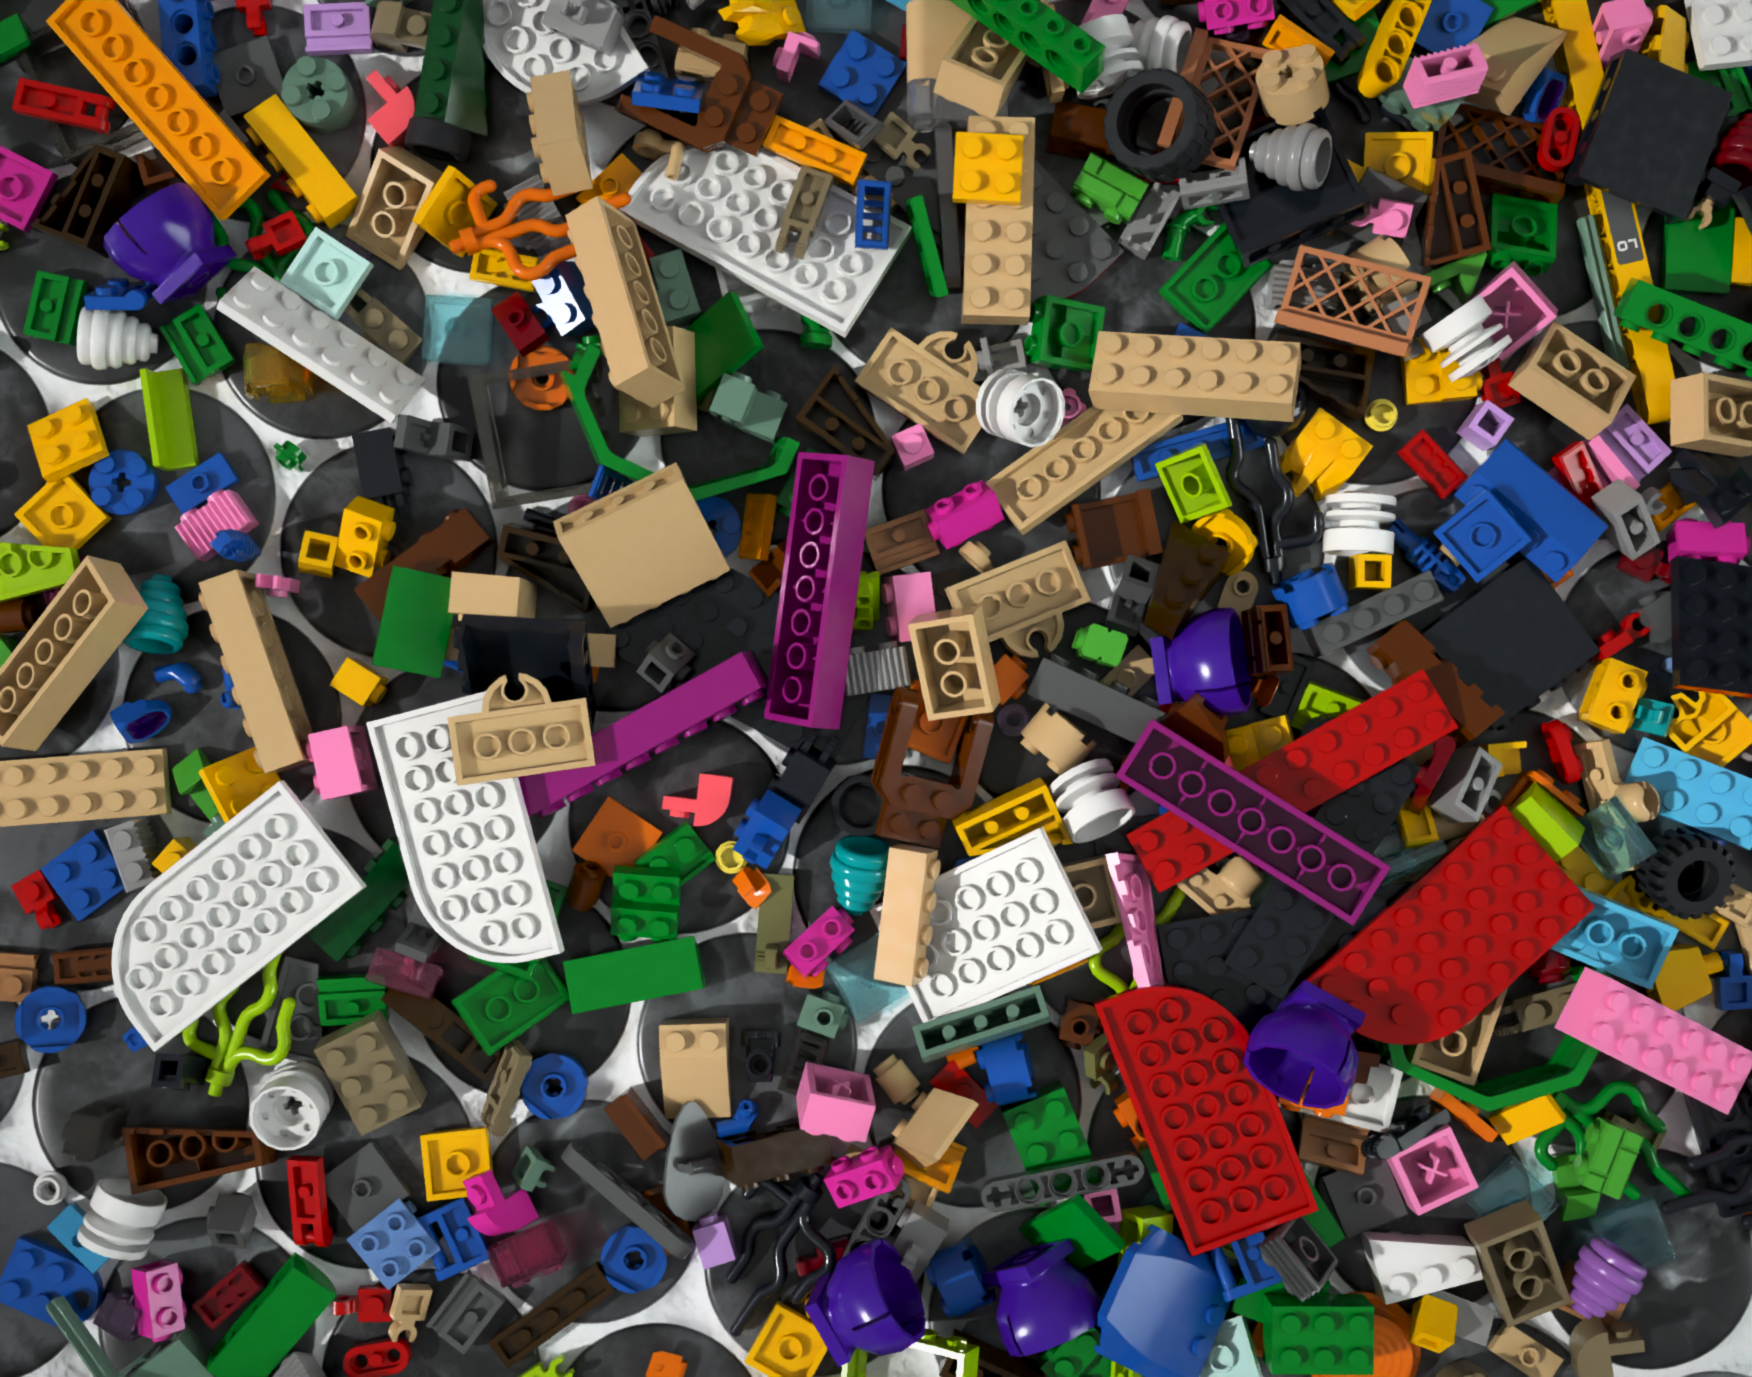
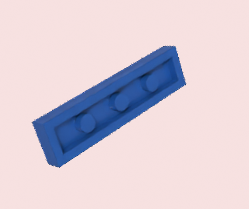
M1239 419L1244 452L1264 447V438L1253 433L1245 424L1244 419ZM1226 422L1148 445L1130 458L1137 483L1159 477L1155 463L1201 442L1206 443L1213 461L1230 457L1231 449Z

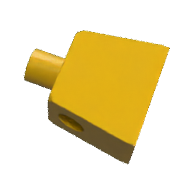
M1672 945L1652 989L1645 988L1648 998L1675 1012L1712 992L1713 987L1709 975L1723 971L1722 959L1717 952L1702 956L1699 947L1694 945Z

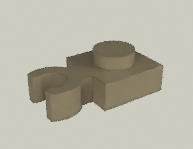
M891 111L883 121L885 128L871 141L894 160L902 153L905 156L907 165L917 171L921 165L914 160V153L919 151L928 157L931 154V150L923 143H914L912 139L917 132Z

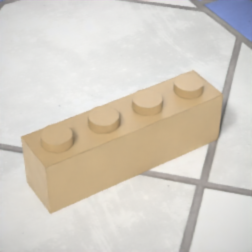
M902 843L889 847L874 979L912 987L923 981L927 975L929 961L925 958L926 948L930 944L933 934V928L929 925L930 915L934 911L937 901L936 893L933 892L934 882L938 878L941 868L940 860L937 859L938 850Z

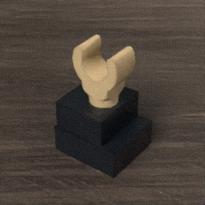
M1714 166L1708 169L1704 181L1698 186L1702 188L1695 199L1699 203L1684 221L1687 222L1692 219L1694 214L1697 213L1702 217V222L1698 229L1701 230L1707 227L1712 220L1711 211L1717 212L1728 206L1733 197L1732 195L1737 193L1742 182Z

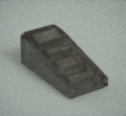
M799 1026L778 1089L797 1095L800 1082L788 1078L790 1074L802 1078L804 1069L793 1066L794 1062L805 1066L806 1062L822 1065L831 1038ZM802 1050L816 1055V1059L800 1054L798 1051Z

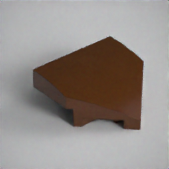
M1198 693L1191 695L1186 702L1181 704L1173 703L1168 713L1161 720V724L1225 763L1230 754L1228 736L1224 730L1228 718L1212 713L1203 703L1205 699Z

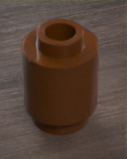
M28 598L0 603V634L29 631L40 617L37 605L33 604Z
M584 861L574 866L566 890L567 904L572 909L587 912L597 904L606 878V872L598 863Z

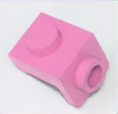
M789 31L784 47L779 46L774 55L772 65L776 67L777 79L790 83L800 54L819 59L821 47L814 36L806 32L796 34Z

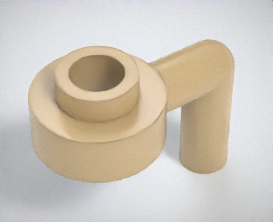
M645 129L643 132L636 133L632 146L633 151L644 158L658 160L665 153H670L665 177L670 180L678 179L686 148L685 143L681 140H665L660 132L653 129Z
M967 541L958 550L961 556L977 571L985 573L995 569L988 558L991 552L981 542L976 541L973 544Z

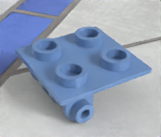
M400 1198L346 1239L387 1290L391 1289L441 1250L440 1246L413 1215L417 1211L415 1205L411 1201L404 1203Z

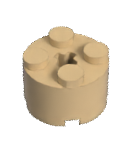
M1304 44L1300 47H1290L1280 51L1270 50L1263 55L1262 63L1256 72V83L1263 112L1268 119L1270 116L1280 125H1297L1314 118L1313 112L1321 106L1322 110L1327 106L1330 98L1323 59L1316 51L1314 45Z
M1382 234L1347 255L1348 257L1405 271L1411 266L1399 245L1390 237L1383 240L1384 235ZM1345 264L1346 272L1342 273L1345 284L1357 277L1354 269L1349 264ZM1358 267L1361 274L1369 270ZM1375 272L1364 279L1372 295L1390 286L1385 274L1381 272ZM1390 275L1394 283L1402 279L1401 277ZM1408 280L1397 287L1402 298L1416 290L1417 281ZM1360 281L1348 288L1351 291L1354 289L1357 291L1361 298L1360 302L1369 298ZM1393 290L1375 299L1379 308L1398 300ZM1371 302L1363 306L1368 315L1376 312Z
M1045 702L1020 732L1024 737L1020 743L1034 755L1039 752L1050 759L1046 765L1055 773L1061 775L1071 768L1080 765L1097 743L1093 739L1089 744L1084 741L1083 738L1087 734L1060 711L1054 714L1050 713L1048 710L1052 705Z

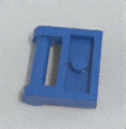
M128 278L108 279L107 284L95 286L93 292L84 296L86 310H140L147 305L148 300L154 298L152 293L158 288V285L149 282L129 283Z
M467 1197L457 1198L416 1217L441 1248L440 1251L431 1257L437 1269L434 1273L438 1281L447 1279L488 1260L493 1255L484 1234L477 1231L467 1219L474 1214ZM438 1222L455 1262H448L431 1223Z
M1263 1231L1231 1242L1246 1280V1284L1237 1287L1222 1247L1220 1246L1209 1251L1225 1291L1222 1292L1225 1303L1283 1282L1275 1268L1268 1266L1261 1257L1260 1244L1265 1239Z

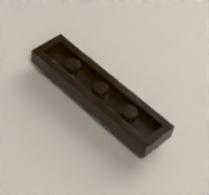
M598 1261L490 1338L488 1341L489 1345L507 1369L615 1292L616 1288L608 1282L605 1277L606 1273Z

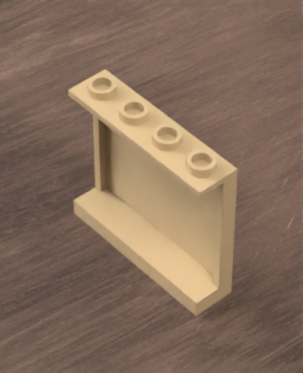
M677 462L553 521L558 540L610 628L620 623L628 622L634 616L649 609L657 608L662 603L678 595L686 594L693 588L709 580H715L722 574L730 571L724 553L718 546L688 488Z

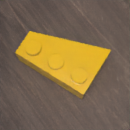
M1037 778L968 810L953 820L951 819L968 856L983 855L1042 826L1052 845L1073 844L1051 794L1041 778Z

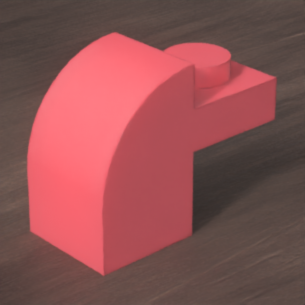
M375 69L366 79L386 104L370 116L367 121L389 147L399 145L404 148L409 119L414 117L417 99L407 86L401 90L389 75L383 79Z
M700 773L697 798L664 795L662 809L670 810L669 816L689 818L690 813H695L693 826L711 824L721 818L729 809L733 797L735 777Z

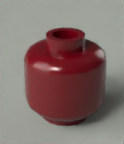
M1549 949L1527 969L1529 977L1538 979L1539 984L1555 983L1566 980L1565 975L1571 972L1572 964L1569 956Z

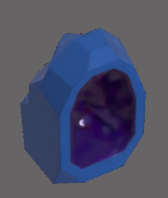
M1543 68L1522 98L1521 111L1524 119L1536 124L1543 123L1551 111L1559 106L1567 88L1568 76Z
M140 699L133 703L125 702L109 713L120 734L127 743L132 744L143 742L158 734L168 725L172 709L167 702L160 699L151 701Z

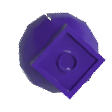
M181 182L162 188L136 204L119 218L120 222L114 223L104 236L103 243L112 261L130 277L158 285V288L152 295L160 305L196 295L237 256L229 245L219 247L215 244L213 215L199 195L188 184Z
M1214 608L1194 615L1180 629L1173 640L1165 636L1150 638L1159 705L1181 701L1186 702L1191 695L1198 693L1205 699L1203 703L1212 713L1234 716L1248 712L1251 705L1252 687L1251 684H1248L1251 683V677H1248L1247 663L1249 661L1246 658L1243 628L1239 615L1234 608Z
M1304 980L1278 1005L1275 1012L1265 1015L1259 1020L1249 1036L1243 1063L1255 1081L1274 1095L1298 1105L1307 1087L1311 1072L1314 1070L1302 1105L1322 1109L1341 1105L1345 1102L1352 1089L1359 1062V1055L1351 1034L1363 1024L1366 1014Z
M882 1238L861 1244L838 1261L833 1274L829 1272L820 1276L804 1307L838 1367L849 1363L856 1349L884 1356L905 1350L925 1335L926 1318L924 1317L925 1312L919 1289L910 1270L900 1264L902 1257L893 1245Z
M1069 1238L1025 1247L982 1274L987 1287L999 1286L1001 1289L996 1319L1001 1340L1010 1356L1022 1357L1046 1351L1076 1338L1097 1324V1313L1102 1304L1101 1298L1089 1276L1064 1259L1074 1251Z

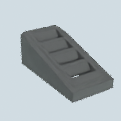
M848 99L824 121L833 137L860 150L885 128L883 122Z

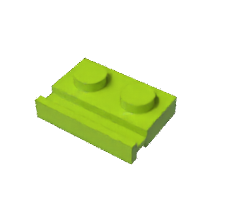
M1309 680L1290 726L1301 730L1302 726L1311 718L1320 715L1340 716L1365 701Z

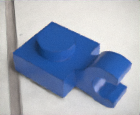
M1734 950L1719 951V956L1724 966V975H1714L1716 1008L1721 1011L1752 1009V975L1743 973L1742 953H1735Z

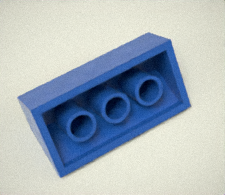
M1507 438L1462 483L1454 494L1457 499L1466 505L1486 488H1489L1532 537V541L1519 551L1556 583L1584 556L1609 527L1607 522Z

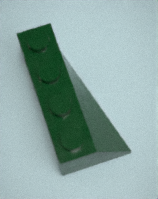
M483 0L433 1L414 117H426L458 126L471 134L490 137L486 118L488 95L485 94L484 75H487L486 61L483 59V44L485 43Z
M397 837L388 838L382 846L386 852L383 851L376 858H372L363 868L368 874L365 878L362 876L360 878L367 887L314 927L308 934V937L336 962L347 957L352 960L365 946L361 941L369 933L372 935L376 934L386 923L387 920L383 917L391 908L396 911L409 897L405 892L411 886Z

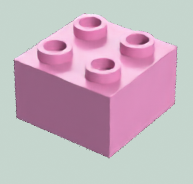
M1515 261L1510 263L1461 305L1463 306L1481 294L1492 310V314L1482 323L1483 327L1487 329L1499 323L1503 326L1502 329L1490 336L1492 340L1497 342L1506 335H1509L1513 340L1499 355L1502 361L1554 320L1558 309Z
M343 726L308 734L309 742L306 743V752L309 760L314 762L316 775L313 776L314 788L318 795L321 794L322 800L343 798L379 789L365 726Z
M806 1062L796 1095L800 1129L817 1136L822 1134L836 1136L846 1142H866L876 1109L870 1075Z
M1448 1124L1440 1127L1408 1149L1386 1159L1406 1205L1418 1216L1479 1188L1457 1139Z

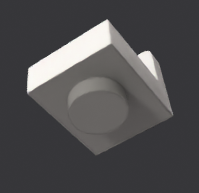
M986 337L980 338L982 350L976 351L980 371L986 370L988 376L999 369L1006 368L1028 373L1021 338L989 346Z

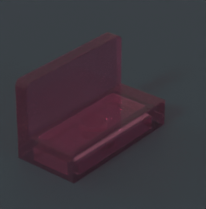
M377 947L365 979L374 984L431 1000L439 979L443 980L445 972L441 966L428 962L422 963L407 956Z

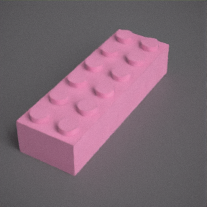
M1587 967L1584 968L1554 1027L1727 1115L1752 1068V1051L1618 981Z

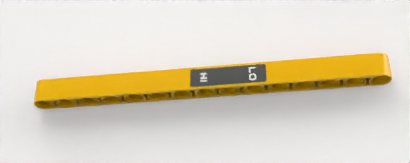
M1587 0L1541 1L1546 26L1563 30L1567 35L1553 54L1557 72L1568 76L1567 88L1563 95L1565 107L1573 109L1580 118L1581 125L1576 144L1577 148L1604 72ZM1583 184L1590 215H1595L1597 218L1617 306L1631 278L1653 285L1635 204L1590 185ZM1658 304L1652 306L1648 312V318L1651 322H1655L1661 317ZM1621 326L1630 364V372L1636 375L1631 390L1637 414L1647 425L1670 421V380L1675 379L1668 345L1650 338L1653 333L1652 330L1641 327L1638 333Z

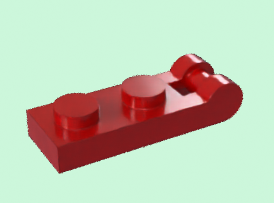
M19 77L12 110L20 115L86 128L101 134H109L111 123L108 122L110 112L114 111L116 101L100 94ZM88 106L96 107L94 117L86 115Z
M292 1155L286 1160L294 1243L295 1245L302 1246L315 1243L318 1247H328L333 1240V1229L329 1227L323 1156Z

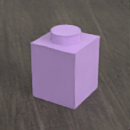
M1485 400L1473 408L1456 433L1481 451H1485L1496 446L1514 418L1489 400Z
M711 1212L709 1215L698 1219L699 1222L695 1223L692 1233L703 1269L736 1260L738 1249L727 1213L718 1215L717 1212Z

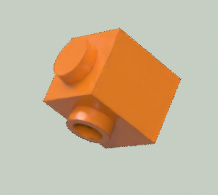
M1004 654L994 664L1001 698L1000 706L1010 697L1016 700L1028 688V685L1025 683L1029 677L1025 672L1028 666L1014 654L1011 657Z

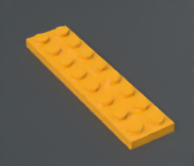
M66 0L46 20L55 33L187 184L199 195L201 200L218 219L225 221L271 176L118 0Z

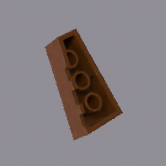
M466 508L453 510L443 519V524L435 530L432 529L419 538L416 544L402 552L393 561L353 589L379 621H381L393 565L451 578L452 571H461L496 542L472 511Z
M1402 619L1366 650L1370 654L1369 658L1372 664L1377 669L1384 670L1392 679V685L1399 683L1422 669L1425 671L1458 726V729L1447 734V736L1454 739L1456 743L1455 749L1477 738L1506 713L1497 704L1492 708L1480 698L1484 692L1474 683L1471 686L1464 683L1459 678L1458 668L1450 660L1438 659L1434 655L1436 648L1405 619Z
M139 1124L122 1127L132 1195L277 1162L275 1148L267 1146L258 1139L252 1128Z

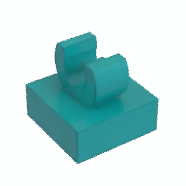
M1641 697L1635 710L1634 723L1630 728L1667 738L1676 706Z

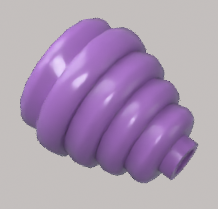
M1598 1235L1591 1239L1590 1244H1584L1578 1254L1580 1258L1574 1265V1270L1577 1272L1572 1277L1574 1287L1569 1292L1571 1299L1574 1301L1572 1308L1587 1319H1591L1593 1315L1603 1318L1608 1310L1615 1311L1619 1303H1628L1632 1294L1637 1295L1643 1287L1642 1280L1647 1275V1269L1629 1253Z

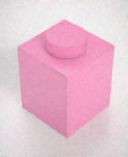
M921 423L891 436L890 442L895 448V453L903 471L934 458L933 448Z

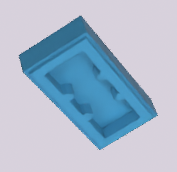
M74 1201L46 1228L94 1274L110 1258L90 1251L77 1240V1233L80 1226L83 1225V1218L86 1212Z

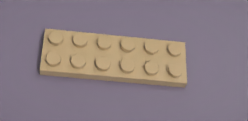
M1091 406L1059 429L1053 439L1043 446L1034 447L985 483L995 492L1003 512L1019 532L1025 535L1182 422L1183 415L1093 409V406Z
M167 748L0 761V827L172 814Z

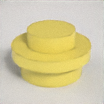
M1376 399L1366 407L1364 419L1370 429L1384 432L1396 424L1398 411L1391 401Z
M726 841L716 851V864L725 873H738L748 862L742 858L743 855L733 850L737 841Z

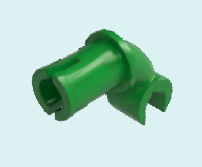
M1212 205L1185 210L1178 214L1170 223L1165 224L1167 234L1161 258L1168 261L1181 262L1186 234L1190 233V226L1195 224L1198 227L1205 228L1215 223V221L1206 220L1201 213L1204 210L1214 212L1218 208Z

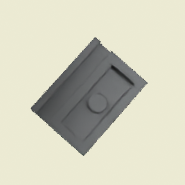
M468 1269L426 1326L438 1332V1336L464 1355L504 1303L506 1297L483 1279H478Z

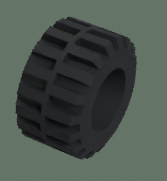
M1678 827L1676 831L1672 829L1665 830L1664 836L1656 835L1652 838L1654 843L1651 846L1646 844L1643 849L1646 853L1644 857H1639L1637 862L1641 866V869L1636 870V877L1641 880L1638 885L1645 892L1644 895L1673 916L1686 920L1689 916L1694 920L1700 919L1702 913L1709 916L1714 913L1713 908L1716 906L1722 907L1725 903L1723 899L1726 895H1731L1733 890L1730 888V885L1736 882V876L1732 872L1736 870V866L1730 860L1732 858L1731 854L1722 845L1697 830H1688L1685 827ZM1694 862L1693 870L1689 877L1678 884V878L1683 869Z

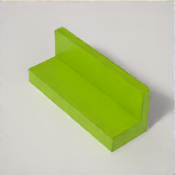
M148 368L140 369L153 466L167 472L199 466L185 370L180 368L154 372Z

